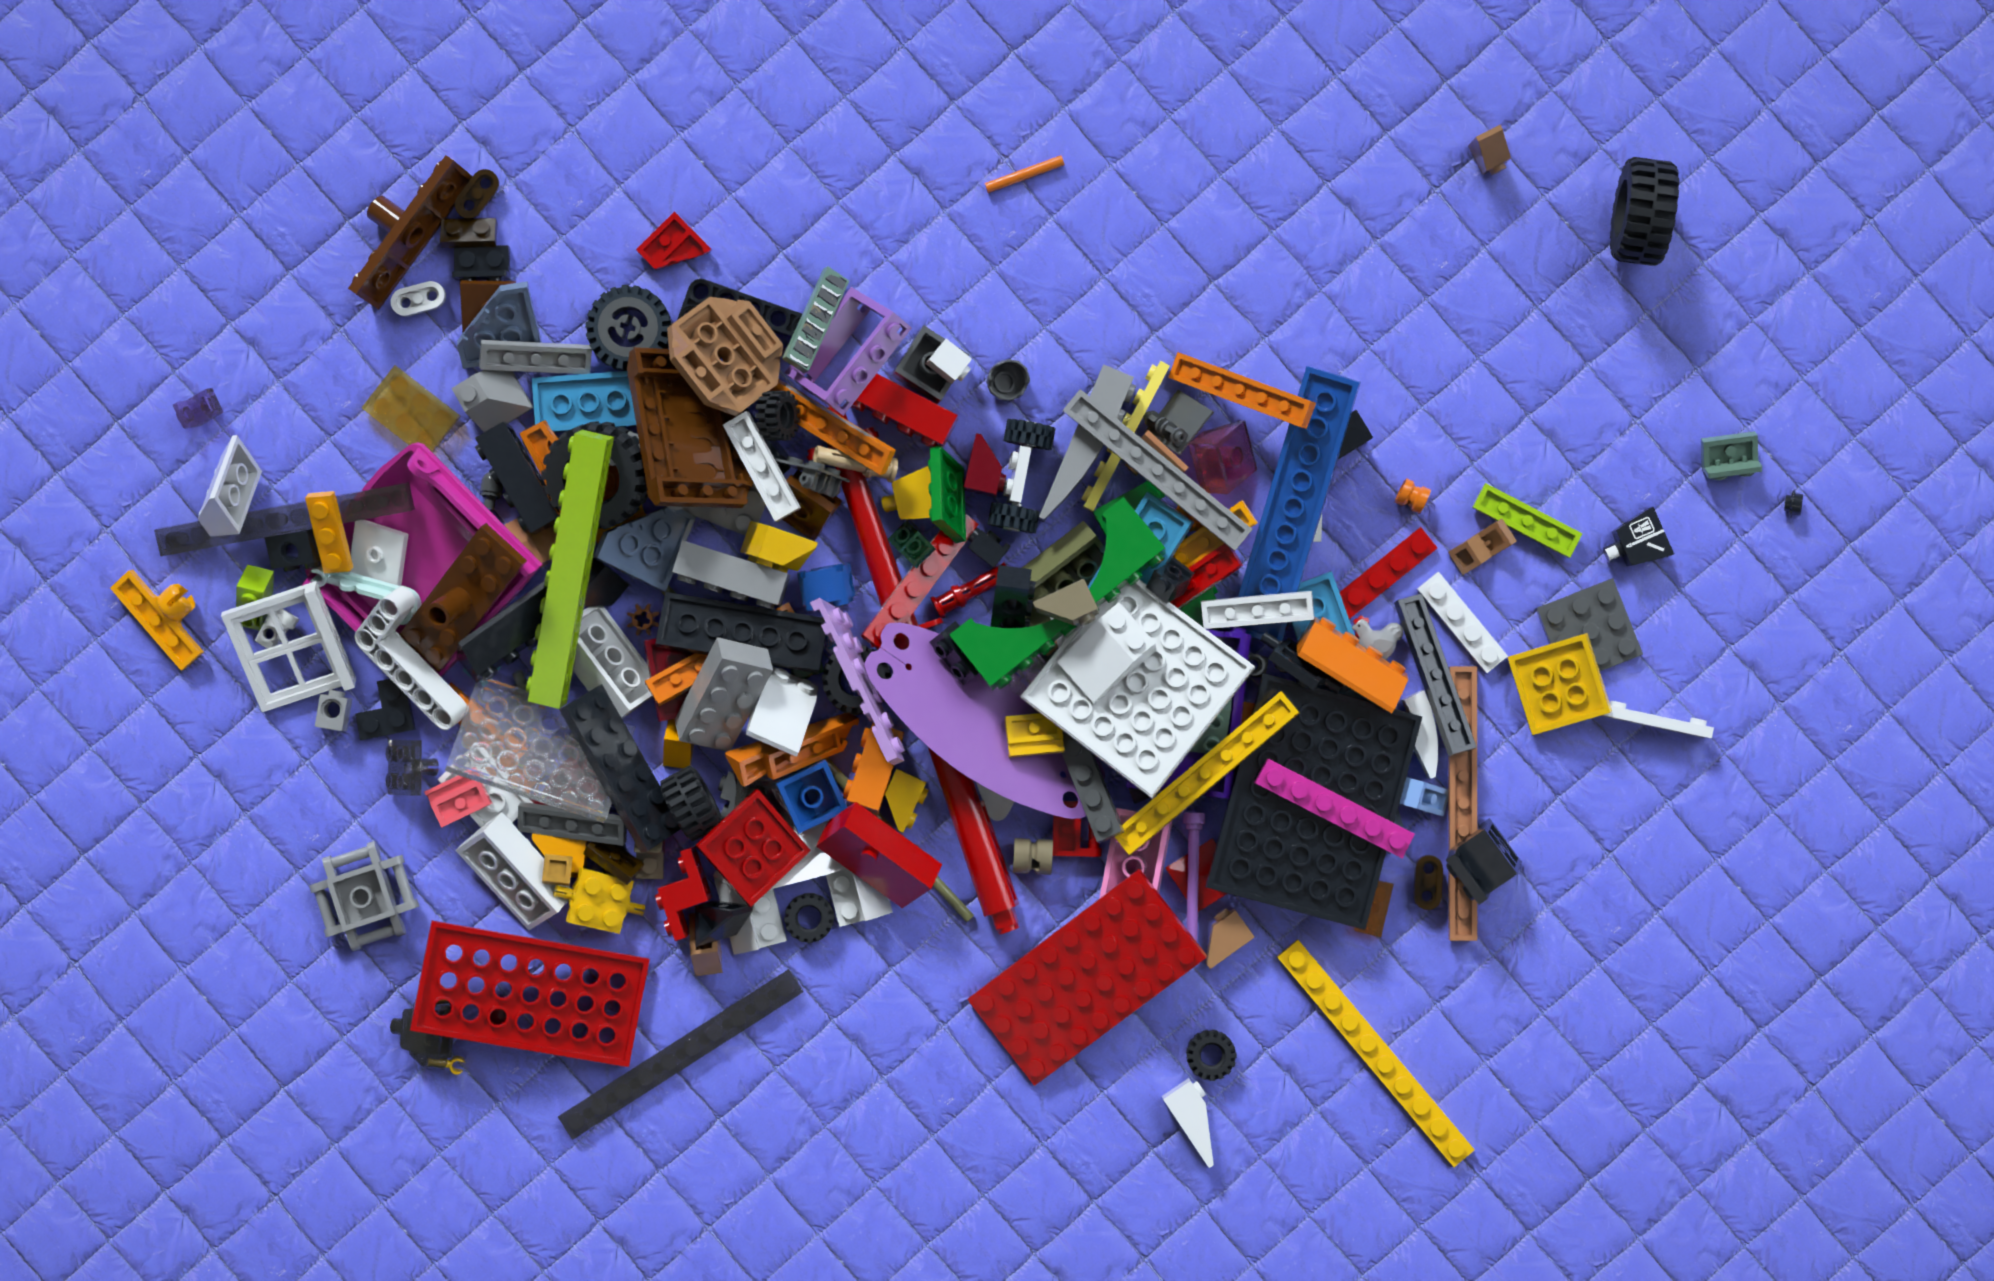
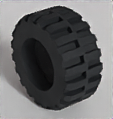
M1632 157L1625 162L1619 177L1618 187L1616 188L1611 218L1610 249L1612 257L1617 261L1655 266L1664 260L1672 239L1679 198V171L1677 166L1671 161Z
M589 422L566 431L549 447L550 453L545 455L543 460L546 469L541 471V479L546 480L547 485L542 488L544 495L550 494L552 501L549 502L551 508H558L561 511L562 507L558 505L561 491L565 490L566 480L563 479L565 465L570 462L571 453L568 452V444L571 436H574V433L580 430H586L614 437L611 459L618 469L619 487L613 497L603 501L598 529H607L633 516L640 510V505L644 504L648 498L641 449L638 446L639 439L636 436L630 437L628 429L622 426L616 428L615 424L611 422Z

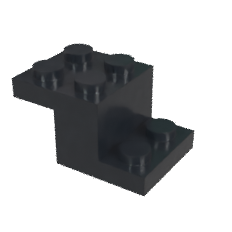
M1490 818L1481 823L1477 831L1452 847L1446 858L1448 862L1446 867L1454 878L1459 877L1464 884L1462 888L1470 900L1475 899L1479 905L1488 899L1490 892L1517 875L1522 863Z

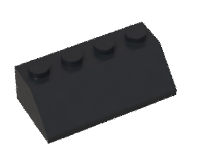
M503 421L475 437L478 445L475 446L476 451L483 461L488 459L492 466L489 472L496 484L502 483L506 492L503 493V496L510 508L515 506L520 516L517 517V520L525 532L529 530L530 533L535 535L554 526L560 511L558 508L552 509L549 505L552 498L550 494L544 495L542 488L546 484L541 479V475L512 426Z
M544 581L458 642L456 658L476 683L482 679L485 681L491 679L497 674V668L504 663L507 665L513 663L520 657L519 652L526 647L532 649L538 645L535 633L538 624L542 622L543 614L540 613V604L543 597H546L548 588L544 586Z

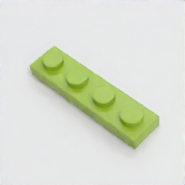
M1484 483L1472 506L1473 509L1496 521L1502 518L1507 527L1567 558L1571 557L1583 534L1487 483Z

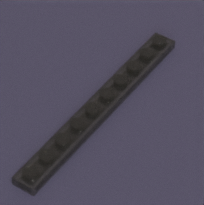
M409 482L336 495L342 523L397 514L415 509ZM306 501L248 511L240 534L210 537L199 521L155 529L154 532L160 556H166L313 528Z
M790 968L560 1114L558 1116L559 1120L571 1139H575L804 992L803 988Z

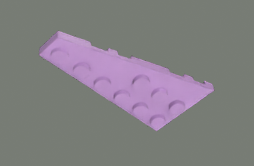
M821 598L810 602L813 610L821 612L825 620L821 625L825 635L827 634L832 642L835 641L837 645L833 647V650L852 690H856L858 695L862 696L864 700L860 704L864 715L866 714L869 721H874L875 726H872V732L886 761L893 765L903 762L904 759L901 753L904 752V747L900 739L894 737L891 729L894 727L893 720L887 711L884 712L881 705L884 699L868 678L864 666L865 662L860 654L863 652L862 645L857 637H853L850 630L853 627L850 616L847 612L843 613L839 607L836 608Z

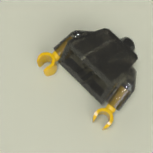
M440 1000L435 1005V1011L440 1015L447 1014L451 1009V1004L447 1000ZM415 1001L412 1008L403 1010L402 1018H393L390 1024L391 1033L401 1035V1048L408 1050L409 1055L422 1067L444 1070L446 1067L453 1074L463 1072V1069H456L452 1065L456 1061L465 1062L462 1056L456 1055L452 1057L453 1038L410 1031Z

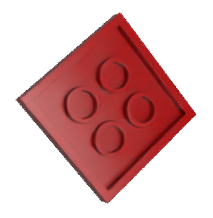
M757 789L695 845L750 907L811 851Z

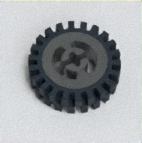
M622 285L620 288L615 286L610 288L611 291L603 292L600 295L601 298L593 302V308L587 314L588 321H586L585 328L587 329L586 336L591 349L603 363L618 371H627L629 352L634 347L669 348L667 328L672 325L669 312L656 295L648 289H642L636 285H633V287ZM625 310H635L642 313L648 322V325L643 328L638 319L633 316L632 325L635 331H630L627 339L629 342H635L640 337L644 338L641 343L634 347L617 345L613 342L610 334L612 330H616L620 338L625 341L626 332L623 326H629L631 318L629 315H623L618 320H615V317Z

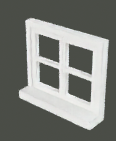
M317 581L222 612L221 617L262 712L341 686L344 691L355 688V673ZM304 602L316 633L288 641L276 611ZM269 613L282 644L254 653L241 622ZM321 643L333 673L305 682L293 651ZM287 654L299 684L270 693L258 663Z

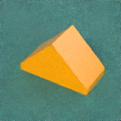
M675 719L668 720L664 736L663 766L685 768L691 765L694 744L679 741Z

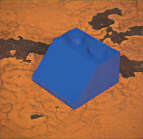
M824 759L796 770L776 783L798 834L835 817L847 808L828 763Z

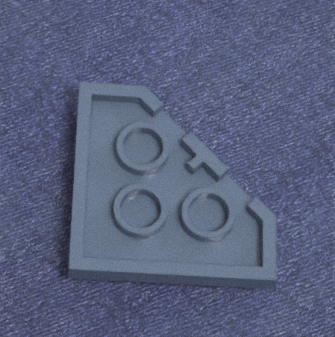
M528 281L500 285L459 337L457 348L463 369L479 366L481 340L542 343Z
M665 506L603 532L593 558L657 590L666 591L673 574L672 571L682 540H687L696 516L683 509L672 510Z

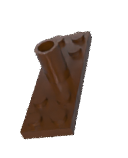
M445 155L435 165L433 173L428 180L419 187L417 195L405 211L385 196H379L374 199L368 207L367 217L387 231L388 234L379 247L370 254L368 262L362 270L353 277L348 289L379 310L439 229L441 219H446L455 207L457 196L472 178V175Z
M485 523L478 529L399 635L440 672L457 653L458 642L474 631L527 560Z

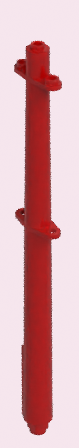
M828 407V409H830L831 411L848 420L846 413L843 416L833 408ZM873 427L863 429L872 436L879 437L878 431H874ZM828 444L829 449L838 450L837 448ZM816 447L807 450L808 456L806 457L808 462L813 461ZM835 467L836 470L841 471V477L850 480V482H841L842 490L880 606L882 607L902 581L866 477L862 472ZM913 613L905 624L928 629L942 624L943 620L938 618L918 625ZM898 633L893 640L894 645L900 650H905L909 647V639L905 634ZM910 664L905 665L907 670L912 669ZM928 747L984 917L991 915L999 935L1020 928L1014 909L1019 904L984 800L980 801L972 779L956 770Z

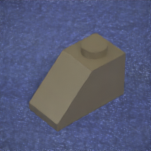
M1084 579L1033 602L1037 613L1071 625L1080 623L1083 626L1089 624L1096 619L1095 615L1099 614L1098 607Z

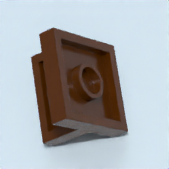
M797 470L786 481L801 508L782 520L812 541H815L843 500L837 496L831 498L802 487L799 481L802 472Z

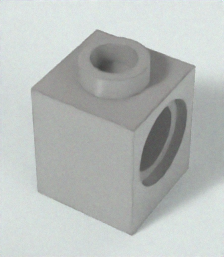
M329 690L328 695L320 694L315 727L347 731L352 698H346L345 692ZM333 702H336L340 707V713L335 718L331 717L328 712V707Z

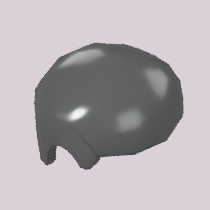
M1006 359L997 362L991 367L986 383L989 392L998 400L1012 401L1024 394L1030 383V376L1027 368L1021 362Z

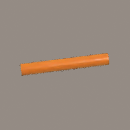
M1060 155L984 184L987 192L991 193L1059 168L1065 164Z

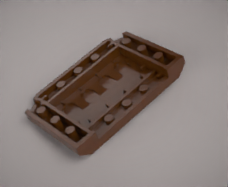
M634 347L629 352L627 372L650 500L655 506L743 508L748 503L747 495L754 482L723 427V424L737 416L704 405L670 361L669 349Z

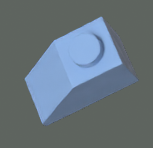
M1406 777L1399 804L1444 816L1449 790Z

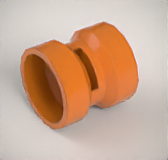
M1406 478L1399 489L1394 503L1401 506L1407 504L1413 512L1420 514L1428 500L1431 489L1425 486L1416 487L1414 481Z

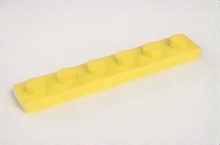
M1162 361L1159 362L1158 366L1152 364L1145 377L1149 381L1145 391L1139 388L1132 402L1137 405L1132 415L1126 413L1122 421L1134 433L1170 365ZM1107 449V452L1111 453L1107 463L1101 461L1094 476L1098 477V480L1094 487L1088 485L1081 500L1085 501L1083 508L1090 512L1094 511L1121 460L1109 449Z

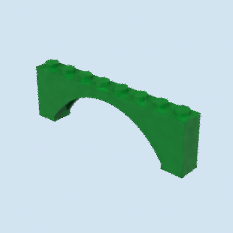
M1124 497L1102 514L1107 530L1106 547L1097 577L1089 589L1097 607L1105 601L1108 603L1114 601L1121 594L1120 589L1127 584L1130 586L1134 585L1143 577L1142 572L1149 566L1152 569L1165 559L1163 557L1166 554L1164 545ZM970 618L949 634V636L993 691L997 687L1002 689L1012 681L1010 676L1018 670L1023 672L1034 663V657L1039 653L1045 655L1056 646L1055 641L1062 635L1065 638L1068 637L1078 627L1077 625L1052 619L1031 627L998 628L975 623Z

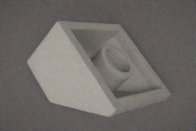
M483 370L451 388L465 413L484 432L503 421L510 423L534 408L513 371Z

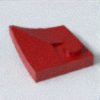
M1213 838L1199 846L1198 912L1228 894L1205 887L1216 848V842ZM1188 854L1165 867L1186 900Z

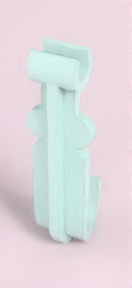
M322 564L311 570L312 573L317 575L310 582L317 581L319 587L328 583L339 586L343 591H356L358 594L379 600L398 587H402V585L397 586L351 572L324 574ZM409 587L406 588L413 593L415 605L400 625L407 624L422 605L419 594Z

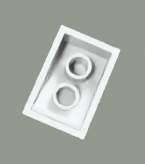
M1118 602L1099 618L1057 663L1094 704L1151 656L1157 648L1156 643Z
M772 666L773 672L750 713L746 735L797 756L816 703L819 686L814 685L807 679H801L789 674L782 668Z

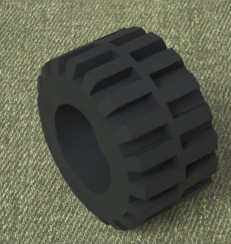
M862 645L863 652L860 654L865 662L869 654L875 650ZM832 654L828 663L825 664L824 673L822 674L823 689L827 698L836 708L844 713L853 715L864 714L860 707L861 702L864 701L862 696H852L843 690L841 686L843 670L836 655ZM880 663L877 666L878 675L883 679L891 678L887 663Z
M691 765L660 781L661 792L682 832L691 841H695L708 834L722 821L721 813L712 794L698 771Z

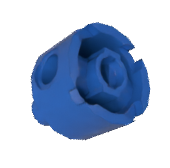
M850 563L813 568L809 572H805V570L797 572L802 604L806 605L807 611L813 610L810 602L818 598L826 602L833 601V606L845 605L854 601L853 597L856 596Z

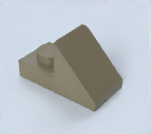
M665 840L642 854L635 843L634 852H636V858L644 863L636 879H664Z

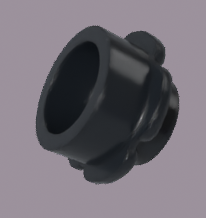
M1793 490L1792 495H1786L1784 511L1789 512V517L1801 515L1803 494L1795 493V490Z

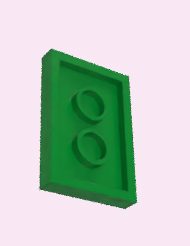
M940 445L931 447L930 459L928 460V468L931 473V483L928 486L931 496L930 520L956 544L965 542L964 468Z

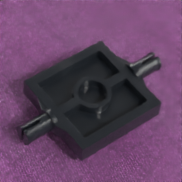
M1266 631L1260 639L1261 642L1273 649L1268 659L1273 662L1274 667L1283 673L1288 672L1294 676L1297 683L1302 687L1315 690L1319 685H1325L1338 694L1344 684H1341L1327 673L1297 655L1296 642L1290 638L1285 641H1279Z

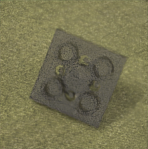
M388 740L385 753L388 761V773L385 779L388 794L421 795V775L436 776L439 769L428 768V766H439L438 760L436 758L422 759V740Z

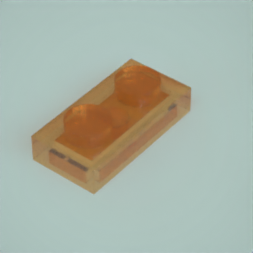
M1378 881L1366 929L1354 927V931L1381 937L1394 884Z

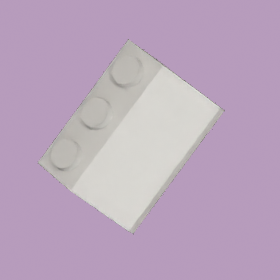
M238 435L232 436L221 455L212 482L207 490L203 506L199 512L198 520L210 537L240 534L262 470Z

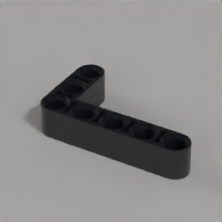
M696 279L687 290L678 319L708 297L722 298L725 295H731L735 301L744 300L750 301L751 304L759 305V314L772 331L792 338L802 313L705 279ZM699 286H706L709 289L708 296L704 299L695 298V290ZM777 313H783L786 316L785 324L779 327L774 326L771 322L772 317Z

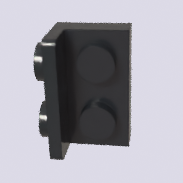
M510 246L454 248V272H452V278L459 280V284L461 280L503 281V279H511Z
M955 621L933 638L930 644L933 646L935 653L949 666L953 676L964 685L974 678L978 672L949 636V634L960 627Z

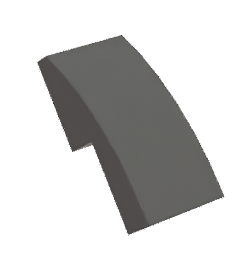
M734 771L728 772L727 776L723 775L718 790L722 791L720 798L730 801L729 805L725 804L721 812L722 820L741 803L740 782Z

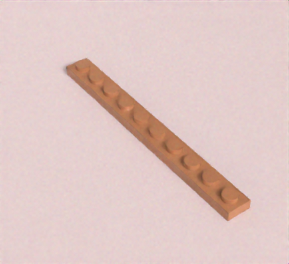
M1449 666L1448 668L1477 746V666ZM1477 748L1454 756H1448V854L1452 847L1477 831ZM1448 871V940L1477 941V902L1475 899L1470 900L1462 888L1464 884L1459 877L1454 878Z

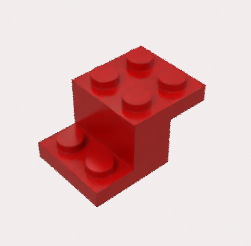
M696 846L680 851L681 857L678 858L682 873H687L688 877L657 888L659 893L655 895L660 911L665 910L667 920L664 921L666 932L669 937L673 936L675 941L686 938L689 935V928L682 909L713 898Z

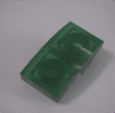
M907 520L887 539L915 568L921 565L936 550Z

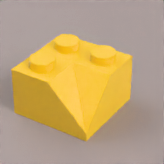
M750 521L740 552L749 555L748 561L788 573L789 569L799 571L816 549L818 542L769 525Z

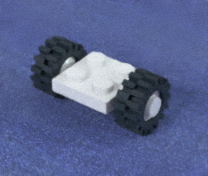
M1007 419L1003 441L1021 445L1016 452L1013 451L1010 455L1008 469L1013 471L1011 479L1008 478L1005 481L1003 496H1007L1006 503L1012 505L991 502L988 525L1011 531L1036 533L1040 512L1021 507L1022 504L1020 503L1032 448L1052 450L1055 427L1031 421Z

